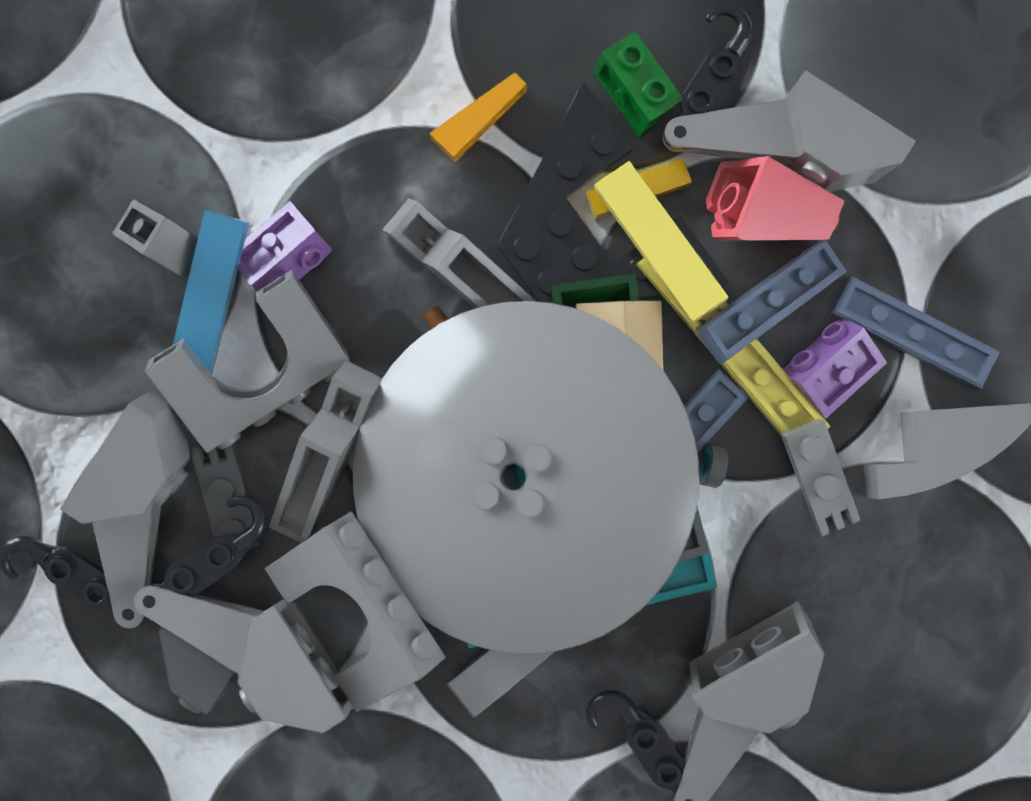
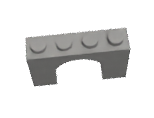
M290 270L256 292L257 303L276 328L287 348V357L282 370L269 383L253 389H237L221 383L209 372L185 338L159 353L147 363L146 374L206 453L217 446L219 449L229 447L240 438L241 434L239 432L252 424L255 427L265 424L275 416V409L288 401L290 404L301 401L311 392V386L322 379L326 382L331 381L333 375L345 361L350 362L348 351L293 270Z
M352 512L324 527L265 568L287 604L316 586L329 585L346 592L363 610L371 632L370 649L334 675V678L356 712L422 679L446 658Z

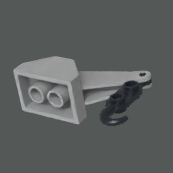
M731 4L719 5L708 13L705 18L708 23H711L717 17L728 16L736 22L737 30L731 40L712 51L706 57L683 92L680 102L682 115L670 120L663 132V142L669 150L739 160L769 156L829 192L875 183L904 161L916 142L914 139L807 70L801 75L784 99L718 110L741 74L745 48L752 35V25L747 13L740 7Z
M157 387L128 403L60 507L61 511L81 524L92 522L103 568L71 548L45 544L30 536L14 537L8 540L0 549V568L11 580L18 578V573H16L11 565V556L16 551H24L37 561L48 580L91 608H111L115 621L124 628L137 627L145 618L135 609L134 597L140 589L152 584L161 506L171 493L175 494L189 475V473L183 470L191 459L183 421Z
M247 495L235 496L227 500L226 505L230 508L238 505L249 508L253 515L252 524L242 532L211 538L174 562L167 569L162 584L146 586L136 593L134 597L135 609L139 614L161 625L239 674L240 697L247 709L252 713L256 711L261 720L324 733L344 720L353 708V705L334 678V675L340 670L295 600L287 604L283 599L266 611L198 594L235 570L248 549L264 535L267 527V514L263 505L255 498Z
M797 601L690 661L693 698L699 708L684 757L661 722L641 710L632 699L617 690H605L596 694L590 700L586 709L587 720L591 728H597L596 713L598 709L607 704L617 707L623 716L627 742L652 781L659 787L672 790L673 801H709L759 732L770 734L779 728H790L798 723L803 715L809 712L824 652L810 619Z

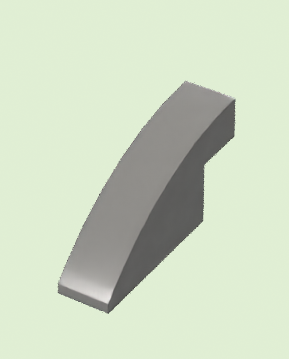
M408 198L382 229L405 251L475 309L503 302H536L464 235L447 229L418 201Z
M345 361L333 375L321 410L300 435L269 528L300 543L312 536L354 451L360 425L380 386L381 377L348 361Z
M1031 403L900 412L904 462L863 465L866 498L886 499L907 496L937 488L974 471L1011 445L1031 425Z

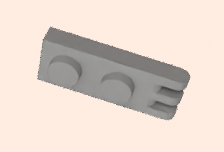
M818 418L782 433V440L819 536L823 537L830 534L825 518L828 517L836 531L845 528L840 513L842 511L845 512L850 524L859 522L860 517L825 421Z

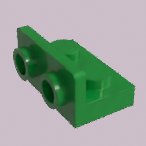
M635 32L601 52L592 72L638 138L650 132L660 117L679 105L682 100L680 93Z

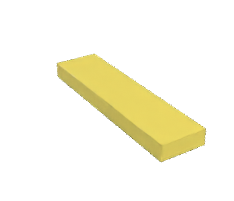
M630 161L594 184L597 194L691 324L728 300V295Z

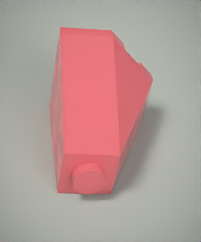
M769 156L720 162L706 197L707 210L714 213L715 222L711 225L712 237L719 241L829 240L832 232L838 225L839 214L845 202Z

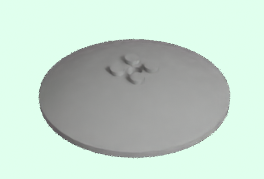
M517 301L482 306L446 320L422 335L400 355L380 381V386L360 425L355 445L353 494L359 524L417 614L429 624L452 637L495 651L543 653L563 650L603 636L626 622L648 603L672 573L684 551L697 508L699 467L695 438L687 412L665 372L640 345L615 326L586 312L553 303ZM513 463L522 466L526 472V482L518 490L510 489L503 479L505 469Z

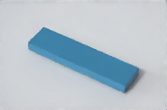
M206 210L203 213L173 345L185 338L213 375L249 222Z

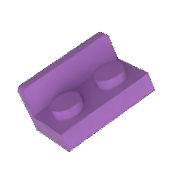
M289 201L245 239L238 270L256 291H259L290 270H293L300 280L311 269L317 267L332 252V249Z
M838 319L836 322L828 325L822 331L821 336L805 350L797 353L791 359L790 364L783 370L822 417L827 418L887 362L864 327L845 319Z

